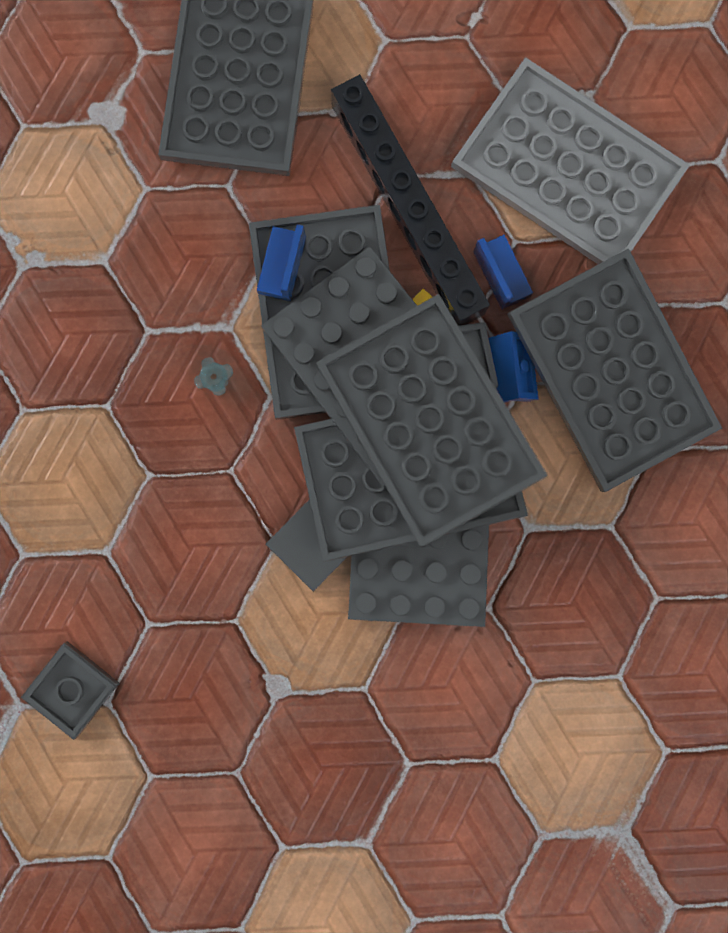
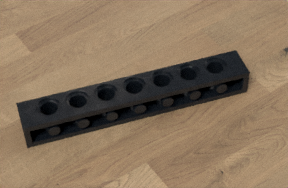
M359 74L332 88V108L436 295H440L458 326L467 325L484 316L490 306L488 300L363 78Z

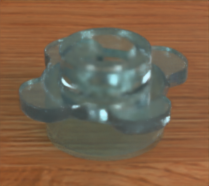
M211 357L203 359L201 363L202 370L194 379L195 385L199 389L207 388L216 396L224 394L228 380L233 375V369L228 364L220 365L216 363ZM216 374V379H211V375Z

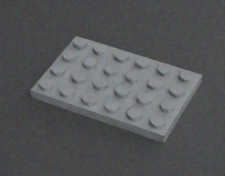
M526 57L456 155L451 165L452 168L597 264L610 259L628 248L630 252L633 250L690 166V164Z

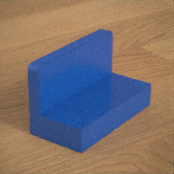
M297 224L295 231L272 227L257 286L258 294L291 301L306 241L303 225Z
M505 235L486 242L484 238L478 240L473 253L501 309L503 310L531 297L533 291Z
M510 331L489 337L498 381L496 389L503 402L538 400L535 366L517 332Z

